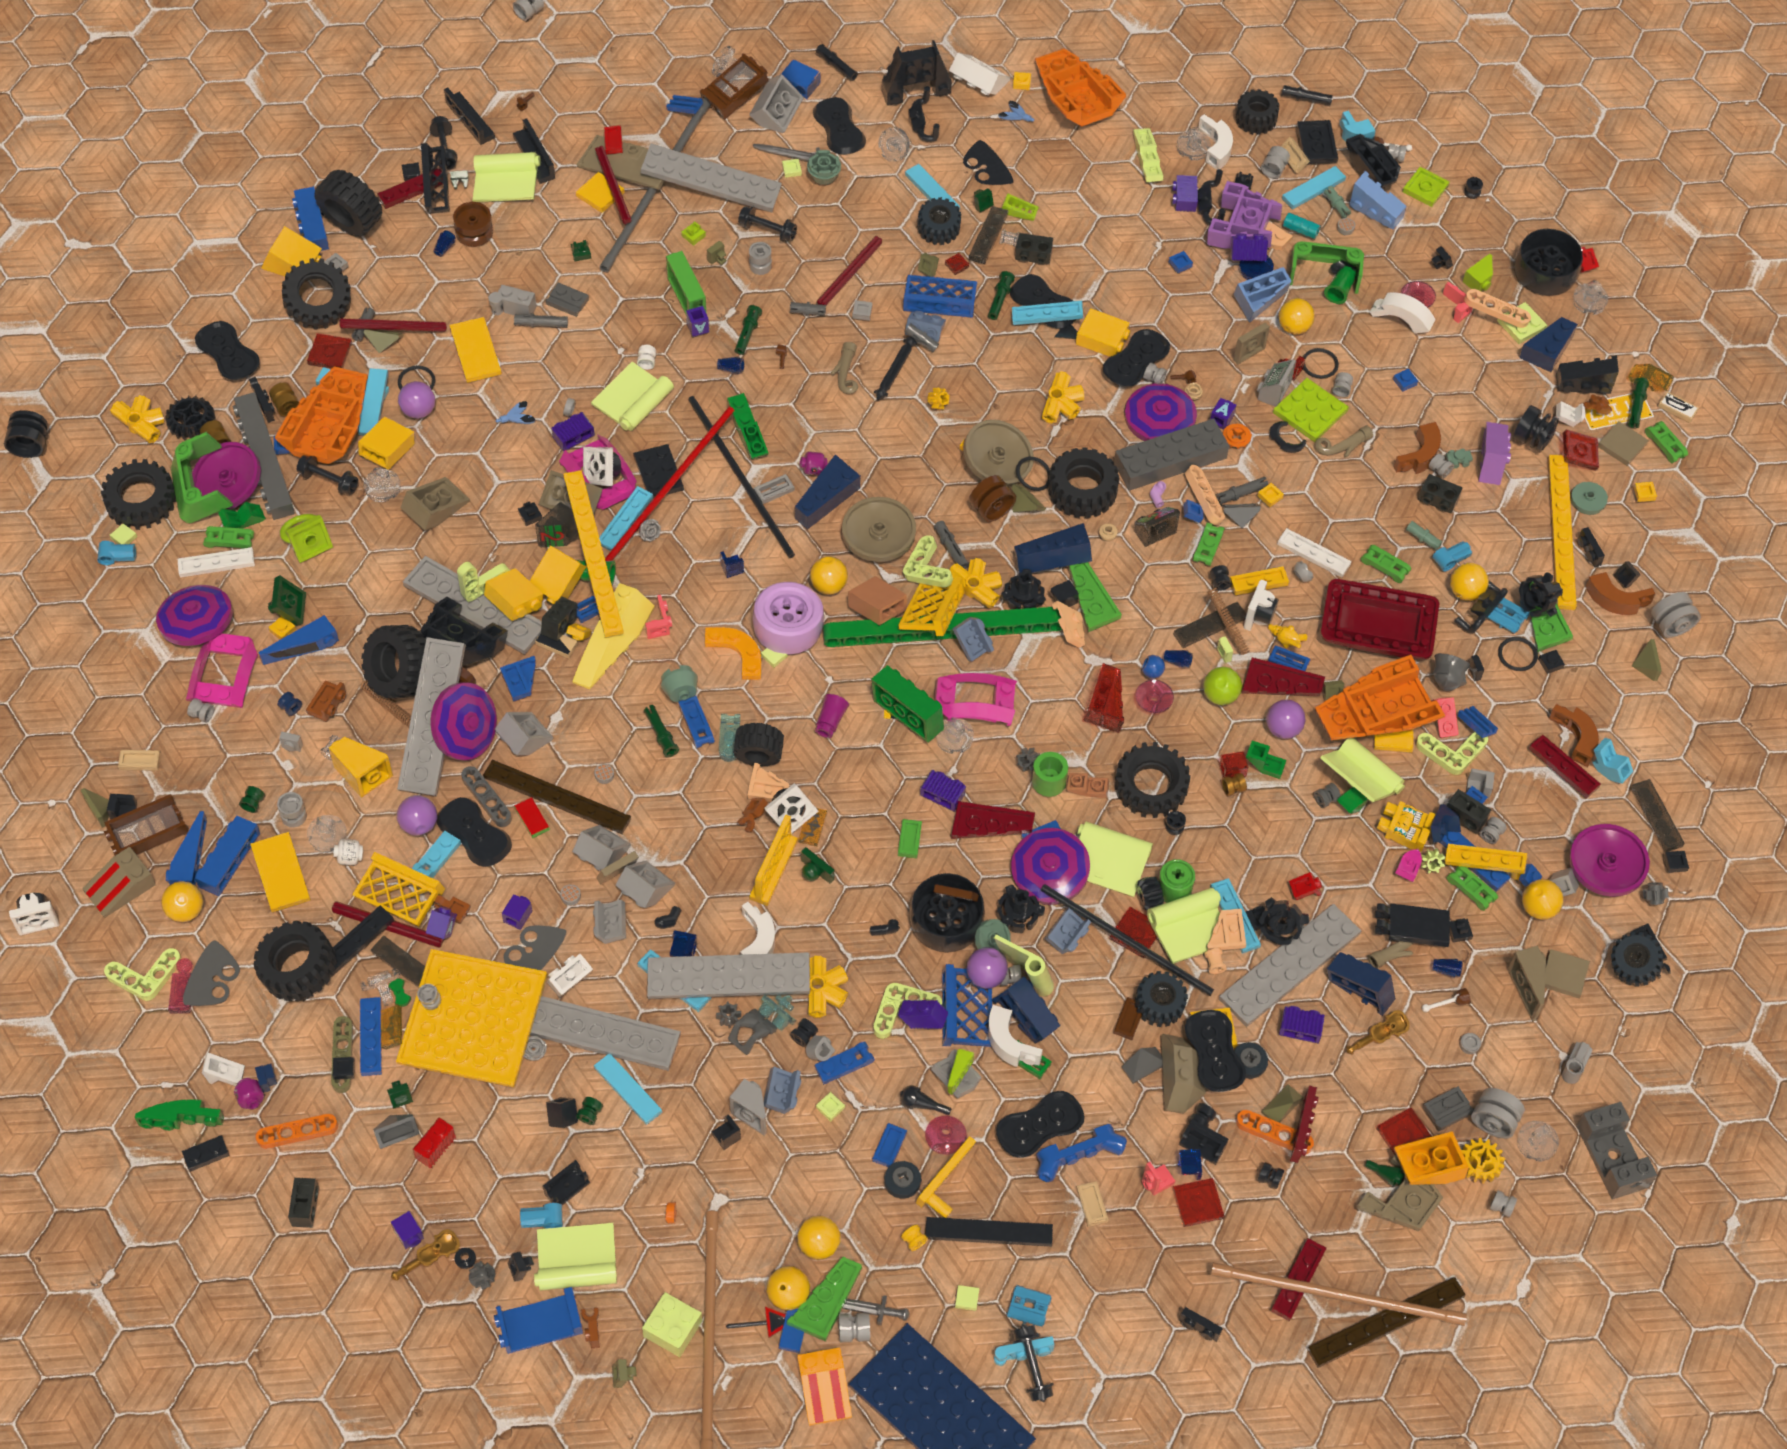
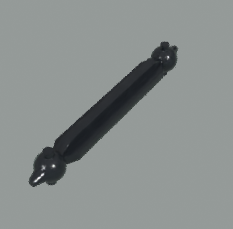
M908 337L903 340L905 345L898 352L882 380L880 388L874 390L877 396L876 400L888 396L886 391L891 388L912 351L911 347L918 344L914 338Z

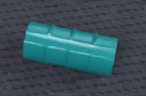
M1289 212L1284 220L1283 227L1315 240L1321 225Z

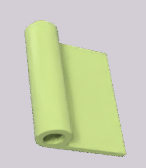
M536 152L475 155L474 169L476 177L473 202L534 199L537 169L541 164L540 156H537Z
M631 362L591 402V405L620 424L624 430L632 431L674 389V385L667 377L660 376L657 379L634 362Z
M1348 738L1339 750L1321 756V759L1371 802L1381 800L1395 793L1399 794L1405 787L1403 785L1404 779L1355 738Z
M1087 821L1085 824H1080L1077 835H1080L1079 839L1086 847L1090 858V875L1087 882L1134 897L1137 890V882L1141 879L1153 843Z
M1209 888L1147 910L1148 920L1173 964L1207 951V945L1211 940L1215 925H1217L1220 915L1218 906L1221 897L1217 890Z
M995 935L994 939L1000 952L1004 954L1008 962L1020 965V968L1026 970L1036 993L1040 996L1050 995L1053 992L1054 983L1044 960L1016 944Z
M613 1223L537 1229L539 1269L538 1273L534 1274L535 1287L539 1286V1290L617 1284Z

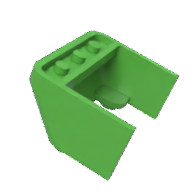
M1304 241L1293 245L1290 285L1293 284L1297 259L1332 264L1343 260L1357 267L1355 293L1358 294L1363 274L1364 253L1362 250L1353 247Z
M207 432L181 442L176 447L171 464L179 517L185 523H193L219 512L222 508L226 509L233 506V503L218 490L202 496V492L194 487L190 461L222 448L221 444Z

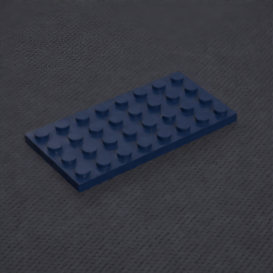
M908 1323L849 1383V1387L916 1449H1029L1036 1441V1438Z

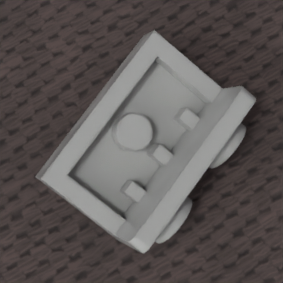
M599 900L595 901V909L593 910L595 927L593 930L596 938L604 944L625 939V902L618 900L603 904Z
M956 1049L951 1051L948 1058L934 1064L931 1069L947 1087L957 1054ZM970 1066L953 1093L957 1098L974 1091L981 1080V1076L972 1066Z

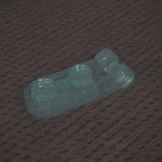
M721 713L719 755L722 760L727 762L734 761L737 758L734 756L733 749L736 730L741 722V714L727 716V714Z

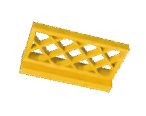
M954 577L951 585L948 587H937L920 583L899 623V629L935 630L936 636H944L965 593L962 577Z
M785 815L756 876L755 885L749 896V899L766 906L769 905L796 847L798 838L791 836V816Z
M374 852L370 858L372 860L371 865L352 895L375 907L381 905L388 913L419 927L438 894L442 895L445 888L439 881ZM374 870H381L382 877L373 880L372 874ZM396 877L398 884L388 887L387 879ZM384 881L385 889L375 892L374 884ZM410 884L414 886V892L404 894L403 887ZM371 886V894L366 896L360 894L363 888ZM400 888L401 896L391 899L390 892ZM387 893L388 901L378 903L377 896ZM431 893L428 900L421 902L419 894ZM416 896L417 904L408 907L406 899ZM403 900L404 908L395 911L393 904ZM419 908L420 913L416 920L411 918L409 911Z

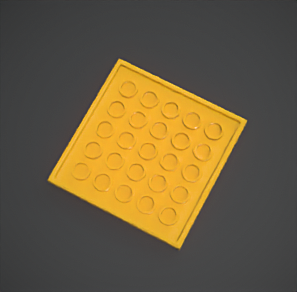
M431 949L419 988L424 984L434 985L441 996V1003L436 1009L428 1010L422 1006L416 995L396 1063L514 1088L547 979V972Z

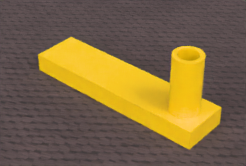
M1448 844L1445 865L1511 872V877L1514 880H1519L1521 874H1525L1528 855L1523 852Z
M969 1136L920 1194L916 1201L919 1207L923 1208L927 1203L944 1218L949 1216L953 1208L939 1198L935 1192L974 1147L976 1141Z

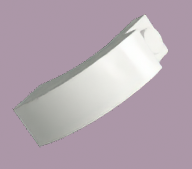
M1204 114L1200 117L1198 130L1215 142L1207 150L1205 162L1218 170L1225 166L1230 158L1233 136L1230 128L1224 121L1220 120L1216 123Z
M1387 293L1384 299L1376 300L1370 310L1373 317L1394 315L1402 318L1409 324L1414 334L1429 332L1436 320L1424 304L1411 296L1401 293Z
M746 902L742 905V915L755 929L757 937L751 945L740 951V955L773 954L775 929L770 915L767 911L761 915L756 906Z
M993 1005L989 1016L988 1037L995 1053L1002 1060L1015 1067H1018L1019 1060L1028 1065L1035 1064L1039 1066L1043 1049L1016 1041L1009 1032L1012 1010Z

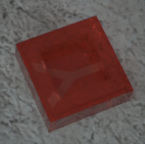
M960 253L945 260V265L954 275L969 268V263Z

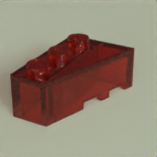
M1102 663L1083 718L1086 722L1117 733L1120 732L1124 724L1121 669Z

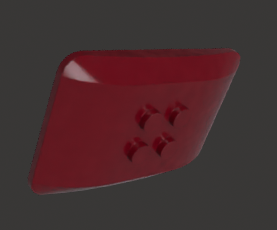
M1333 579L1329 582L1327 588L1321 637L1327 642L1363 651L1398 657L1412 655L1414 659H1428L1434 651L1440 606L1439 600L1434 596L1343 579Z

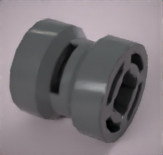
M1334 783L1326 785L1324 789L1314 791V798L1321 808L1329 806L1331 802H1337L1338 798L1341 797L1340 791Z

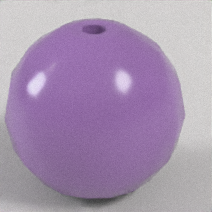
M414 381L407 383L398 394V404L402 412L410 418L419 419L426 417L435 406L436 398L430 386L423 382Z
M1280 700L1268 709L1266 716L1267 727L1278 738H1293L1304 729L1306 722L1305 712L1295 701Z
M413 795L404 799L399 805L397 821L404 832L413 836H421L430 832L435 826L437 810L433 802L428 798Z
M983 947L973 952L967 961V974L971 982L980 988L991 989L996 987L1007 976V960L1004 954L995 948Z

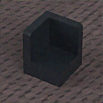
M1070 580L1051 588L1050 591L1057 601L1068 607L1078 603L1079 593Z
M110 793L106 811L111 820L137 809L138 804L134 795Z
M559 1097L546 1102L550 1127L565 1128L578 1123L575 1098Z
M729 1114L725 1116V1123L712 1131V1136L723 1150H726L741 1139L740 1128Z

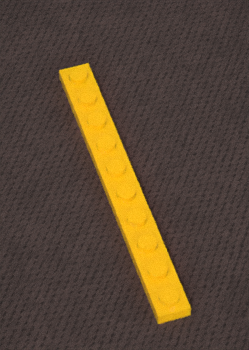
M1549 454L1548 470L1555 582L1560 583L1563 589V594L1559 596L1556 604L1559 609L1575 610L1577 605L1568 457L1565 455Z
M582 470L564 473V481L605 637L624 634Z

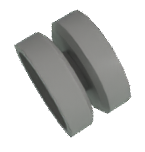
M1685 592L1669 595L1658 602L1651 611L1652 617L1657 624H1660L1659 628L1667 638L1676 637L1688 632L1701 619L1699 611L1693 606L1690 596Z
M1497 1088L1485 1089L1478 1101L1479 1104L1476 1105L1471 1115L1472 1121L1478 1128L1492 1136L1505 1139L1511 1138L1518 1126L1517 1123L1520 1122L1525 1112L1524 1105L1518 1098L1504 1090Z

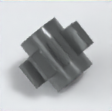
M1034 747L1029 748V750L1023 748L1021 749L1022 754L1016 755L1018 757L1017 765L1023 767V771L1029 769L1033 771L1034 761L1041 755L1034 751Z
M1661 882L1648 883V887L1643 889V899L1649 900L1651 905L1663 904L1665 898H1669L1668 888H1665Z
M727 1001L725 1005H719L720 1012L716 1013V1019H720V1026L726 1025L731 1028L739 1020L738 1018L742 1017L741 1011H737V1004L732 1005Z
M482 1261L474 1264V1268L469 1269L470 1283L475 1288L481 1286L482 1290L490 1287V1283L495 1281L494 1268L488 1263L483 1265Z

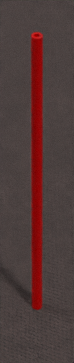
M729 406L605 557V561H613L639 529L640 525L648 518L734 412L732 407Z

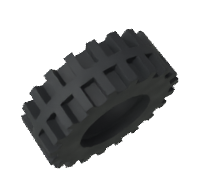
M310 258V263L305 264L302 260L299 262L300 266L296 267L293 265L291 272L285 274V281L282 282L284 309H287V315L289 317L293 316L294 322L297 324L299 321L302 322L305 328L308 325H314V329H318V325H323L324 329H326L329 323L336 325L338 319L344 318L345 311L349 310L350 284H348L347 275L342 274L340 267L336 269L333 262L330 261L328 265L321 258L320 262H314V258ZM311 279L324 280L330 284L333 289V295L328 303L313 306L302 300L299 292L304 282Z
M133 459L132 463L128 465L126 462H123V467L119 469L115 466L112 469L113 474L105 476L107 482H102L103 491H101V495L109 517L112 520L115 519L117 525L120 526L124 523L129 528L135 526L136 530H140L141 526L146 525L148 529L151 528L150 524L154 522L159 525L162 517L166 519L169 517L168 510H174L173 502H176V496L169 472H166L165 467L161 466L159 468L158 463L155 461L149 464L147 459H143L142 463H137V460ZM145 481L155 486L153 495L140 503L126 502L121 497L123 490L135 482Z
M1145 742L1142 743L1141 748L1138 749L1135 745L1131 748L1130 753L1127 751L1124 753L1123 759H1120L1118 762L1115 790H1118L1117 797L1118 799H1123V806L1125 808L1130 805L1132 813L1135 814L1137 811L1142 812L1141 817L1145 818L1147 814H1152L1153 818H1157L1159 813H1163L1165 817L1168 816L1169 810H1178V805H1182L1185 796H1187L1191 775H1189V765L1185 766L1186 759L1183 756L1178 758V751L1176 749L1171 752L1168 750L1169 745L1164 744L1162 748L1158 747V742H1153V746H1147ZM1155 769L1161 771L1169 778L1170 787L1166 792L1159 795L1145 794L1136 787L1134 778L1142 770Z

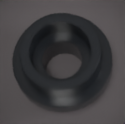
M462 1248L456 1252L454 1260L459 1268L468 1269L475 1264L476 1255L472 1249ZM464 1255L469 1256L467 1260L461 1259Z

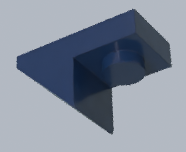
M1445 804L1440 805L1431 825L1433 842L1441 843L1447 832H1461L1459 816Z

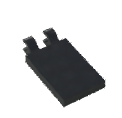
M1382 903L1377 904L1375 918L1378 919L1375 926V934L1389 935V940L1449 947V910L1390 903L1389 907ZM1383 918L1389 919V923H1387L1385 920H1382V919H1383Z

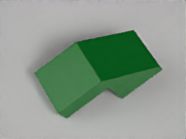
M245 502L238 511L222 508L218 513L224 527L246 528L266 519L260 505Z
M1252 740L1246 758L1262 774L1281 779L1287 760L1270 755V746Z
M1352 787L1339 797L1337 801L1351 814L1359 812L1369 799L1355 787Z

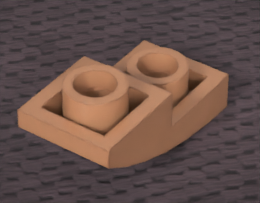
M1069 773L1067 792L1087 797L1107 798L1109 778L1089 777L1088 773Z

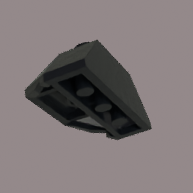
M1362 134L1346 139L1351 163L1360 176L1366 171L1372 181L1381 184V188L1397 182L1401 166L1382 143L1366 138Z

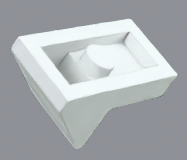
M206 1053L202 1074L210 1084L219 1080L236 1086L242 1080L244 1065L211 1053Z

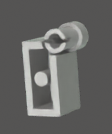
M501 285L498 292H493L488 297L489 305L494 315L495 311L496 315H500L503 313V310L504 313L511 315H530L534 313L537 307L535 293L506 285Z

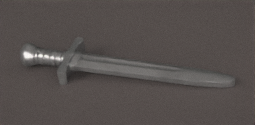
M753 144V148L804 161H809V158L816 154V152L809 153L766 144Z
M886 1295L882 1296V1304L847 1299L842 1308L879 1316L877 1319L879 1326L882 1325L884 1315L898 1317L903 1321H906L910 1315L907 1308L895 1309L886 1307Z

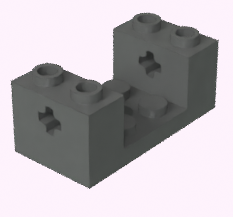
M1622 1102L1583 1113L1576 1126L1612 1200L1650 1188L1657 1177L1649 1157L1638 1158L1624 1130L1630 1119ZM1608 1152H1616L1619 1159L1610 1158Z

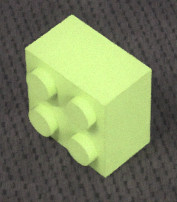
M665 1292L642 1327L643 1337L681 1357L703 1322L702 1313Z

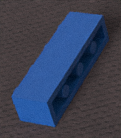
M315 187L294 190L295 198H292L294 208H298L295 214L297 221H301L298 224L300 234H304L303 237L321 247V251L329 250L320 208L314 197Z
M236 816L228 824L227 831L223 837L218 839L215 849L208 854L206 863L196 873L195 880L200 889L216 896L221 895L251 849V843H254L260 835L256 823Z

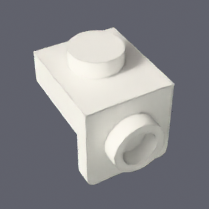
M1561 401L1556 406V417L1559 418V421L1574 427L1584 420L1585 407L1583 404H1580L1574 408Z

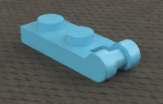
M444 831L412 869L433 878L461 845V841Z
M1053 1336L1032 1340L1035 1355L1043 1357L1053 1352L1055 1345ZM1023 1342L1000 1346L995 1350L994 1362L998 1366H1003L1007 1360L1017 1359L1022 1361L1027 1359Z

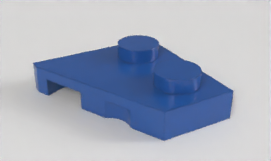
M535 656L500 667L501 674L513 701L531 696L536 666Z

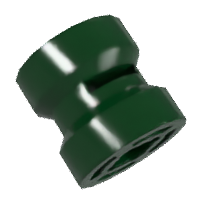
M248 786L245 791V797L241 798L239 806L247 812L256 813L259 808V802L263 800L265 793L257 787Z
M585 1097L582 1102L583 1107L578 1110L576 1117L585 1124L594 1125L597 1120V1114L601 1112L603 1104L595 1098Z

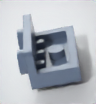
M912 311L907 319L906 329L912 323L922 332L925 331L930 338L939 342L946 319H942L938 315L929 316L921 311Z
M969 617L952 628L968 661L975 660L985 652L994 651L993 642L984 630V623L979 618Z
M1068 908L1047 934L1045 940L1061 954L1069 951L1072 952L1079 943L1077 941L1079 938L1085 936L1089 931L1088 926L1091 921L1089 919L1083 921L1075 912Z
M772 1067L769 1073L764 1107L783 1114L794 1109L798 1100L796 1097L797 1090L801 1085V1071L796 1070L791 1073L777 1067Z

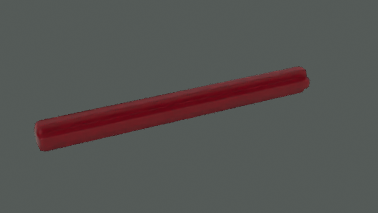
M603 146L596 147L595 151L621 220L623 224L631 223L629 211Z
M878 236L873 237L818 298V305H827L882 244L881 238Z
M341 318L339 323L340 328L437 332H445L447 330L446 322Z
M338 901L332 905L333 913L360 922L371 914V912ZM395 920L384 929L438 948L444 942V939L427 934L425 930Z

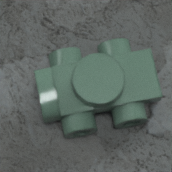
M1459 449L1456 452L1450 450L1445 455L1446 460L1454 464L1453 469L1458 468L1459 463H1462L1463 467H1468L1470 465L1469 462L1473 461L1471 452L1465 451V449Z

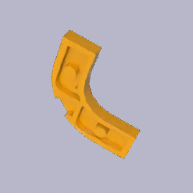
M705 627V647L733 649L738 652L742 659V680H761V653L758 645L749 635L733 628Z

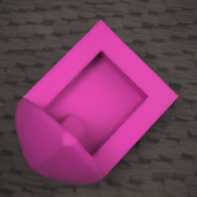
M1419 849L1410 850L1402 856L1396 869V874L1412 882L1414 881L1422 862Z

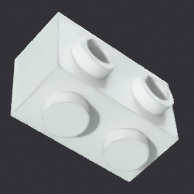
M581 954L577 957L572 955L564 962L566 966L561 970L556 968L548 975L550 979L547 983L559 998L592 972L593 968Z

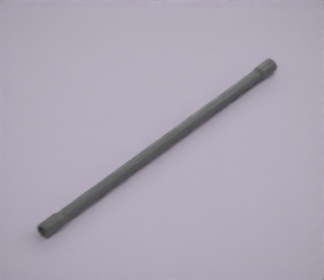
M706 98L702 99V106L693 115L672 150L681 152L701 118L710 107V103ZM648 188L631 216V223L626 224L610 252L599 266L603 272H609L617 255L651 202L657 189Z

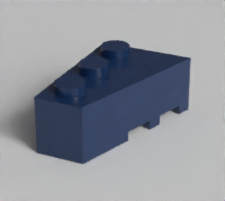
M1563 317L1559 318L1523 344L1519 358L1551 373L1571 342L1578 324Z
M1025 976L992 999L995 1004L999 1002L1004 1008L1012 1010V1016L1020 1023L1018 1027L1035 1044L1045 1039L1061 1026L1058 1023L1057 1017L1050 1012L1044 999L1036 993L1032 983Z

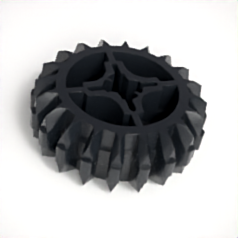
M188 395L186 399L181 396L180 401L175 400L174 404H170L169 409L166 410L165 416L167 428L172 435H176L178 439L182 437L184 441L187 438L191 439L200 435V428L205 423L216 418L210 403L205 401L203 397L199 399L196 395L193 398Z

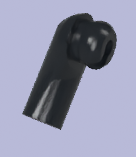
M1341 260L1333 263L1330 270L1333 274H1337L1344 266H1349L1354 271L1356 267Z
M673 906L669 915L655 919V926L661 929L675 926L682 910L677 906Z
M891 919L888 921V924L871 926V935L897 933L900 928L898 926L899 922L896 919Z

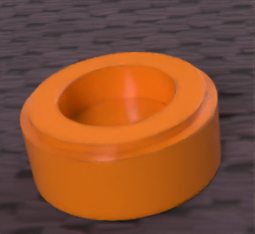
M668 1202L666 1206V1222L668 1224H675L677 1205L676 1202Z

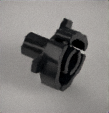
M1023 569L1022 573L1011 577L1010 583L1005 584L1004 592L1001 593L1002 599L1008 602V607L1011 610L1021 609V605L1023 609L1037 608L1046 601L1044 597L1045 588L1041 586L1039 579L1032 576L1030 569Z
M1546 572L1544 576L1534 575L1527 577L1520 584V604L1525 612L1531 611L1530 615L1532 617H1539L1545 614L1553 617L1558 613L1555 606L1557 599L1563 594V589L1560 583L1552 582L1553 575L1549 572ZM1535 606H1538V607H1540V608H1542V609H1541V610H1539V609L1535 610V609H1536Z
M1013 884L1006 886V894L998 900L997 919L1005 923L1011 932L1023 933L1025 930L1024 923L1033 916V919L1027 923L1026 928L1027 930H1032L1037 924L1038 916L1044 915L1045 906L1039 905L1036 896L1029 897L1028 891L1016 890ZM1003 905H1004V910H1005L1006 916L1003 915V913H1002V906H1003Z
M1271 897L1265 901L1266 908L1259 919V922L1263 924L1260 931L1267 939L1276 944L1289 945L1293 939L1297 940L1300 937L1304 924L1309 923V914L1302 913L1296 904L1290 907L1287 900L1276 901ZM1268 914H1269L1268 922H1269V925H1270V927L1272 928L1273 932L1270 931V930L1268 929V927H1267V924L1264 923L1265 920H1266V916H1267ZM1296 927H1297V932L1295 933L1294 937H1293V936H1289V937H1283V936H1281V934H1282V935H1287V934H1289V933H1292V932L1296 929Z

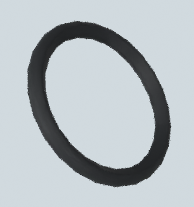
M1314 348L1307 351L1301 361L1304 371L1308 375L1319 379L1333 376L1339 367L1337 357L1331 351L1323 348ZM1313 352H1324L1334 359L1335 368L1329 374L1316 375L1307 369L1305 359Z
M419 365L404 369L398 377V387L400 390L402 389L401 380L403 375L413 369H422L431 375V390L436 381L434 373L429 368Z
M1028 456L1018 462L1016 474L1022 485L1033 491H1041L1048 487L1050 468L1043 460ZM1034 460L1041 463L1048 473L1047 483L1042 487L1028 485L1020 475V467L1023 462Z
M1511 637L1501 643L1498 656L1501 662L1509 669L1526 671L1536 664L1538 652L1536 647L1527 639ZM1511 641L1524 642L1532 648L1534 659L1526 667L1512 666L1503 658V647Z

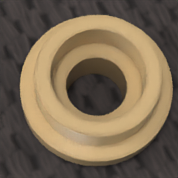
M1190 383L1185 388V392L1192 400L1201 398L1203 390L1198 383Z
M1104 524L1099 529V535L1104 541H1112L1118 533L1117 528L1112 524Z

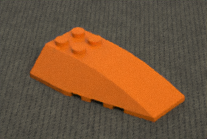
M1065 48L1035 58L1050 100L1067 119L1080 126L1089 125L1112 116L1126 98V93L1107 74L1102 75L1099 69L1089 67V63L1086 61L1081 62L1078 56Z
M334 366L320 380V384L317 387H313L310 390V394L306 398H302L296 408H292L289 411L275 439L297 457L314 455L317 457V462L330 464L343 457L358 431L368 374Z
M1412 655L1371 670V673L1362 676L1356 683L1347 686L1341 693L1332 696L1315 708L1331 740L1408 731L1445 717V714L1437 700L1431 702L1418 678L1420 669Z

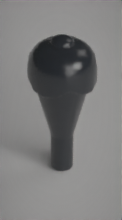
M910 1085L900 1092L901 1103L906 1108L911 1110L913 1108L935 1110L946 1115L951 1113V1107L937 1103L921 1092L919 1087Z

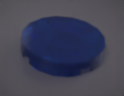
M1268 255L1267 261L1241 260L1239 263V271L1247 280L1271 272L1274 268L1273 261Z

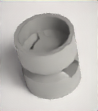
M516 0L513 3L516 15L523 21L528 20L534 13L544 8L543 0Z
M1280 146L1271 147L1261 165L1263 174L1272 179L1279 178L1290 160L1289 152Z
M765 242L753 243L749 248V267L754 274L764 275L772 268L771 247Z
M295 792L281 795L277 806L282 822L288 827L302 825L307 817L302 797Z
M857 1313L855 1317L851 1314H839L840 1342H852L853 1339H857L858 1342L870 1341L869 1313Z

